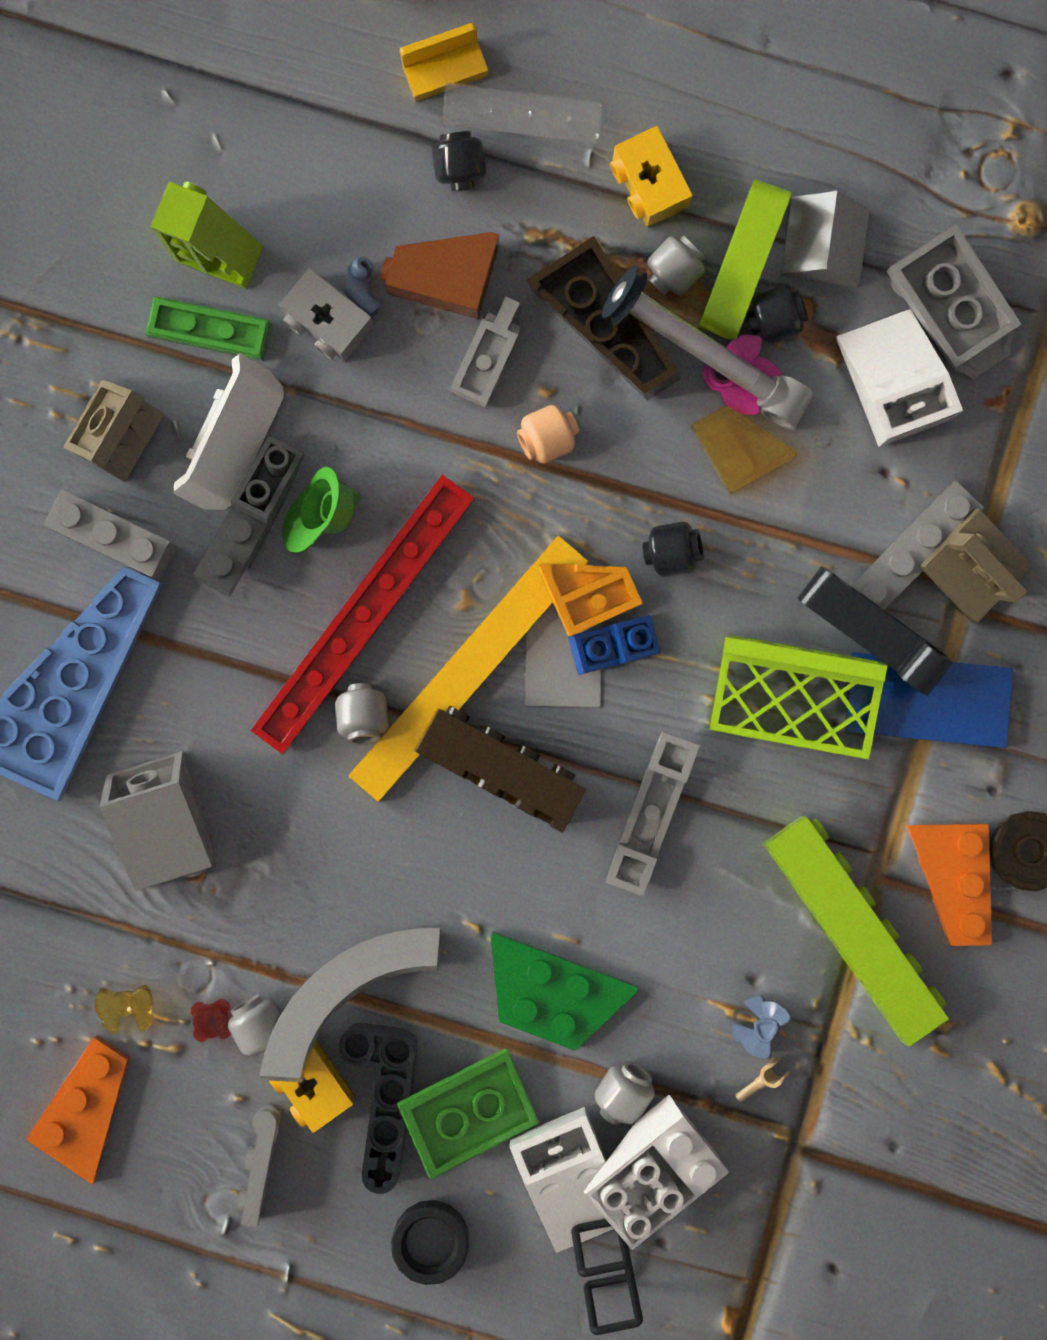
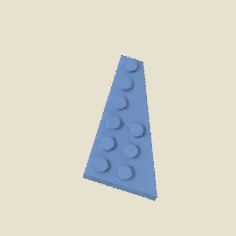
M124 566L91 600V604L75 621H72L62 631L63 634L49 648H46L3 693V697L0 699L1 776L55 801L62 800L163 586L162 583Z

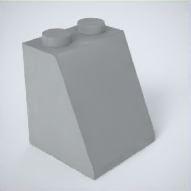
M183 751L106 775L100 810L134 892L144 888L149 890L157 889L167 884L169 880L182 876L195 877L204 873L207 868L212 867L213 846Z

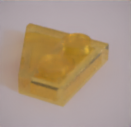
M727 405L691 425L693 433L730 495L798 456L793 448Z

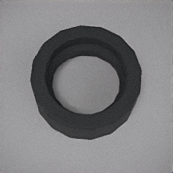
M437 1200L420 1201L407 1208L397 1220L391 1239L392 1258L399 1271L411 1281L423 1285L441 1284L454 1277L464 1265L469 1248L468 1227L462 1215L451 1205ZM434 1218L441 1220L450 1228L454 1235L452 1254L445 1262L437 1266L419 1264L410 1256L407 1250L406 1238L408 1232L415 1223L422 1219Z

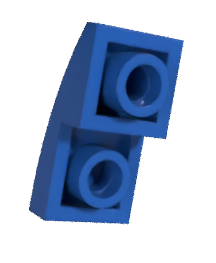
M651 615L568 637L578 675L661 653Z

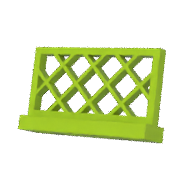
M727 634L709 730L869 760L888 666L884 662ZM730 661L747 664L756 678L737 690L728 678ZM754 665L769 669L760 674ZM777 669L787 671L796 684L778 697L775 696L763 679ZM795 673L805 674L809 676L800 681L795 675ZM816 677L827 678L836 692L816 705L804 688V685ZM834 680L849 683L840 689ZM760 682L772 701L753 713L740 694ZM727 684L733 694L724 699ZM856 684L874 687L871 703L856 712L844 695L846 691ZM800 689L812 708L795 720H792L780 701ZM840 696L852 713V716L832 728L820 709ZM734 698L738 700L749 716L737 725L719 722L722 706ZM774 705L777 706L789 723L776 733L765 731L757 719L758 716ZM869 711L866 726L860 716ZM816 712L828 729V732L816 740L807 739L796 725ZM856 720L865 732L862 749L845 746L836 732ZM752 721L757 729L743 726ZM792 728L798 737L785 735L784 733ZM833 736L837 744L823 741Z

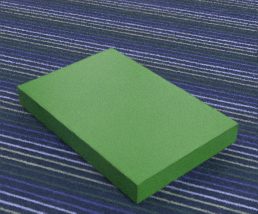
M506 1048L397 1103L426 1173L431 1180L540 1123L510 1051Z

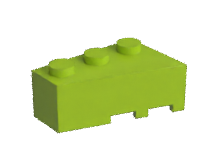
M169 181L150 227L171 258L177 263L247 289L264 246L213 200L206 196L207 192L203 188L190 182H184L180 186Z

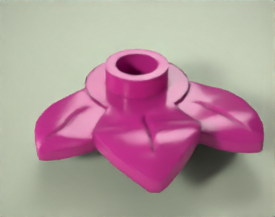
M742 335L737 337V339H733L727 346L728 350L769 377L782 375L780 370L771 361L758 356L762 345V338L760 336ZM704 364L702 370L704 382L710 389L721 392L723 401L729 409L743 415H756L759 413L760 406L757 405V397L728 378L719 380L715 376V370Z

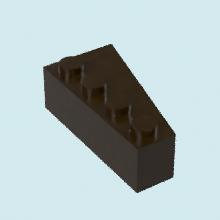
M593 236L526 281L536 295L646 400H649L681 379L679 371L651 327L629 313L616 325L612 324L611 316L605 319L602 318L604 304L620 277Z
M450 705L446 712L439 708L436 709L414 749L415 752L460 777L468 779L489 793L508 801V803L525 813L541 819L554 829L562 833L564 832L587 790L572 782L576 774L556 763L552 769L538 763L541 755L519 744L517 750L510 748L502 743L506 736L487 725H484L481 731L467 724L470 716Z

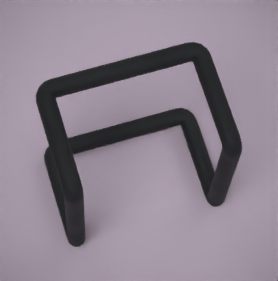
M606 1219L578 1224L571 1230L577 1272L581 1277H590L625 1269V1274L591 1280L584 1284L583 1289L589 1327L594 1335L636 1328L643 1323L629 1246L619 1234L618 1238L623 1261L585 1268L580 1232L611 1226ZM627 1282L635 1319L598 1326L592 1289Z

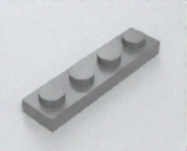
M956 480L953 481L851 586L885 610L923 571L919 566L974 509L982 511L984 507Z

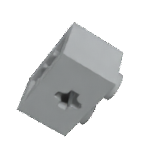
M310 268L307 269L279 304L286 316L283 322L301 336L306 331L317 341L314 343L315 348L330 360L337 356L343 362H346L374 328L371 316ZM320 313L323 316L330 314L332 322L330 324L325 321L319 323L317 317Z

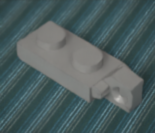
M505 296L497 316L488 312L486 318H482L449 391L451 394L484 409L487 408L519 338L518 334L521 326L514 324L521 308L519 306L520 302Z

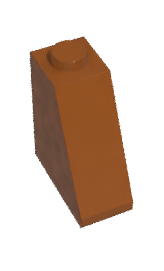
M487 232L396 246L393 257H386L381 272V280L385 281L388 295L478 319L500 246L499 234Z

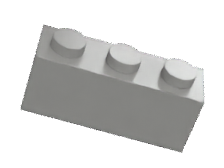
M62 489L43 526L159 582H162L178 549V546Z

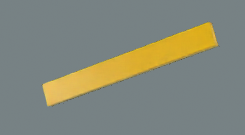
M559 535L348 775L377 802L381 801L421 755L415 752L414 749L436 709L439 708L446 712L450 705L460 710L552 605L553 601L537 565L542 563L587 565L588 560Z

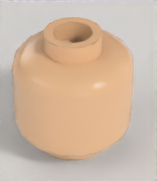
M548 405L526 415L522 419L521 429L517 430L519 442L526 456L530 460L535 458L540 463L551 462L572 452L575 447L574 435L579 433V428L573 414L570 411L564 414L556 405Z

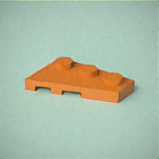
M989 824L905 825L917 852L920 868L933 897L932 901L948 945H992Z
M98 1035L92 1039L26 1138L28 1142L92 1185L98 1177L101 1157L110 1133L109 1128L115 1107L118 1105L131 1058Z

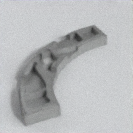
M416 928L380 935L353 946L323 965L301 986L281 1013L270 1035L263 1056L259 1075L261 1080L303 1083L306 1064L321 1028L334 1011L337 1012L347 1001L360 993L365 986L384 977L387 979L411 972L438 971L441 928Z

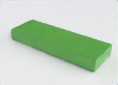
M154 296L145 334L153 339L235 356L242 353L250 359L263 361L271 322L267 319Z

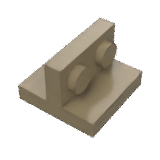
M102 379L63 448L91 462L119 480L126 482L163 418L164 413L145 402V398L134 391Z
M974 509L919 567L971 622L978 623L999 600L1017 603L1024 596L1027 590L1018 580L1032 565L981 510Z

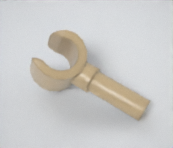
M780 1057L772 1058L761 1069L760 1076L755 1081L735 1094L739 1102H743L766 1086L776 1088L790 1075V1070L783 1076H778L772 1071V1067L781 1059Z

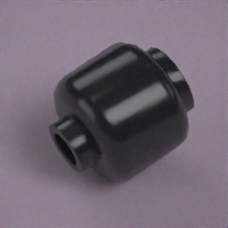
M471 131L440 135V142H437L432 147L436 180L441 184H451L452 192L474 189V180L485 176L486 164L483 143L479 138L472 137Z
M787 285L755 295L752 301L753 310L747 312V318L753 334L761 333L764 340L768 343H774L799 334L803 330V322L809 320L800 291L793 292Z
M684 521L652 528L649 541L643 542L642 546L646 565H653L655 571L661 577L693 572L697 568L698 561H702L704 558L699 530H693L689 523Z

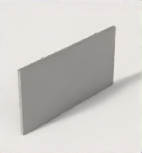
M527 564V571L533 564ZM554 603L526 633L525 706L600 707L601 669L578 675L568 639L569 636L565 631ZM602 622L579 633L602 628Z

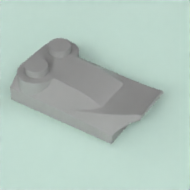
M957 224L887 270L893 291L906 300L953 370L962 372L973 380L1011 355L1013 337L1021 322Z

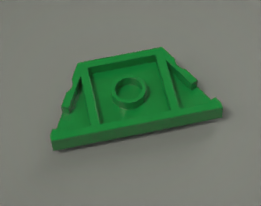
M492 933L491 947L500 1023L575 1051L628 1002L638 990V986L499 933Z

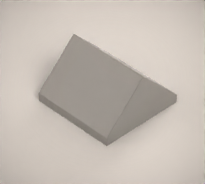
M839 191L792 197L780 276L859 287L870 208Z

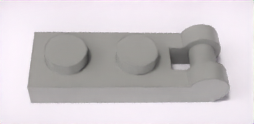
M273 1104L264 1105L252 1120L253 1130L258 1136L256 1146H249L244 1170L251 1171L248 1187H241L236 1208L237 1211L243 1212L240 1224L243 1226L257 1228L263 1218L282 1119L280 1109Z

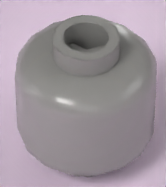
M683 235L681 239L674 236L668 237L647 260L648 268L653 273L648 280L664 296L669 290L676 295H684L704 275L705 265L702 261L706 256L686 236Z
M352 684L348 686L347 692L337 697L335 702L337 731L353 745L376 743L389 727L386 696L381 691L372 689L370 684Z
M259 995L243 1001L231 1010L233 1016L228 1022V1029L243 1055L254 1056L259 1054L261 1059H263L270 1035L281 1013L272 999H261Z
M625 1062L624 1065H613L607 1071L595 1091V1100L600 1107L601 1116L614 1125H620L621 1122L626 1124L637 1122L655 1096L651 1075L644 1068L632 1062Z

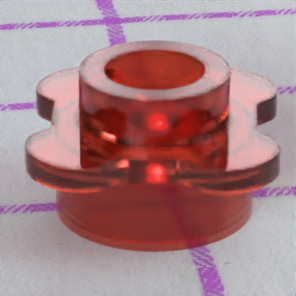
M218 999L215 1003L204 1004L199 1001L192 1005L190 1013L194 1017L193 1036L197 1041L204 1042L208 1038L217 1036L221 1039H226L231 1035L228 1029V1012L230 1010L228 1001ZM209 1017L215 1018L214 1024L208 1022Z

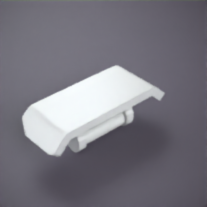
M239 353L232 359L233 374L225 391L216 390L213 397L215 399L193 447L189 448L185 456L191 460L186 474L174 482L175 495L204 510H226L231 506V500L254 462L284 397L283 386L272 372L242 353Z

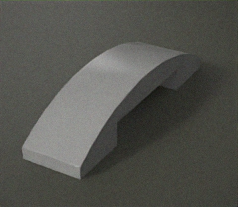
M664 731L661 732L625 824L605 883L644 896L682 789L688 780L699 751V744Z

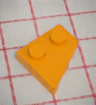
M552 563L537 565L568 636L575 635L643 604L627 567Z

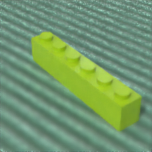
M800 816L762 844L900 1041L910 1047L949 1019L942 1010L947 1003L933 985L927 988L919 977L923 969L909 951L903 954L895 941L900 937L886 918L882 921L878 919L871 909L876 905V902L863 885L857 888L848 874L853 872L847 860L839 851L833 855L825 843L829 836L816 818L810 821L806 816Z

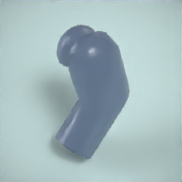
M358 257L348 266L344 290L348 298L372 318L382 308L379 301L369 292L373 264L365 257Z

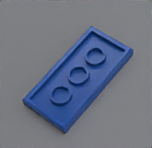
M851 653V656L881 661L873 654ZM953 662L929 696H926L904 681L894 669L888 666L874 735L1007 748L1013 668ZM856 684L848 690L847 699L856 712L871 703L874 687ZM847 707L845 720L852 716V713L849 711ZM869 711L860 716L866 726ZM856 720L845 726L844 732L865 734Z

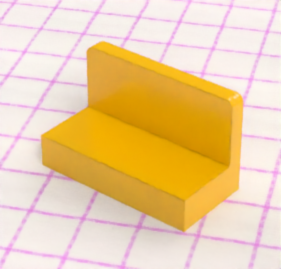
M474 23L463 25L399 49L402 67L415 102L489 76L488 68L478 43L477 29Z

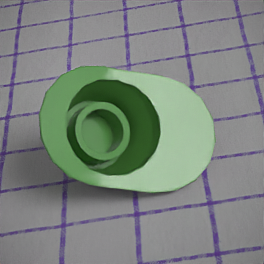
M323 467L318 470L309 485L287 512L282 531L284 546L290 552L300 553L311 547L321 535L338 534L346 530L352 520L354 510L361 499L360 493L345 483L340 482L338 474L333 468Z

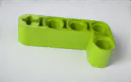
M754 178L700 321L699 329L729 340L737 339L792 195L791 191Z

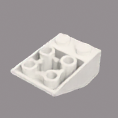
M911 309L836 337L878 447L951 421L963 411L948 371Z
M668 1095L635 1122L585 1189L584 1194L633 1250L725 1177L729 1171L707 1140L672 1097Z
M585 1107L522 1132L510 1139L509 1148L556 1253L572 1247L571 1230L575 1225L605 1219L584 1194L585 1189L607 1161ZM609 1226L580 1232L581 1243L614 1228Z

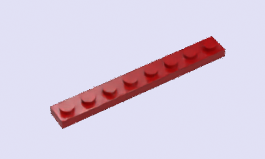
M443 474L252 727L251 732L282 755H285L475 501L473 496Z

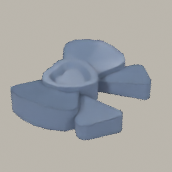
M756 996L744 1001V1004L760 1020L754 1023V1030L732 1024L733 1039L736 1043L742 1042V1046L749 1054L757 1058L769 1059L772 1056V1042L775 1040L780 1028L792 1020V1015L782 1005L771 1001H764L762 996Z

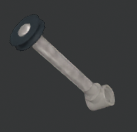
M637 266L629 268L622 275L604 304L602 318L605 319L611 316L612 324L616 325L628 313L757 397V405L761 407L760 413L769 421L788 430L796 429L814 396V392L810 388L791 377L783 375L769 377L644 294L642 291L648 277L645 272L638 275Z

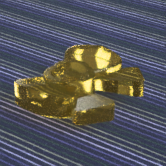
M144 984L133 991L113 992L106 988L98 990L95 999V1011L98 1017L103 1020L101 1026L112 1034L116 1035L118 1033L120 1015L127 1017L133 1013L140 1032H144L154 1021V1015L151 1014L154 1006V997L149 986Z

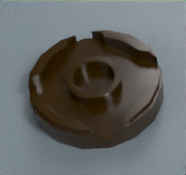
M1023 811L1011 814L997 825L990 838L989 853L993 869L1002 881L1016 889L1036 892L1047 888V814Z

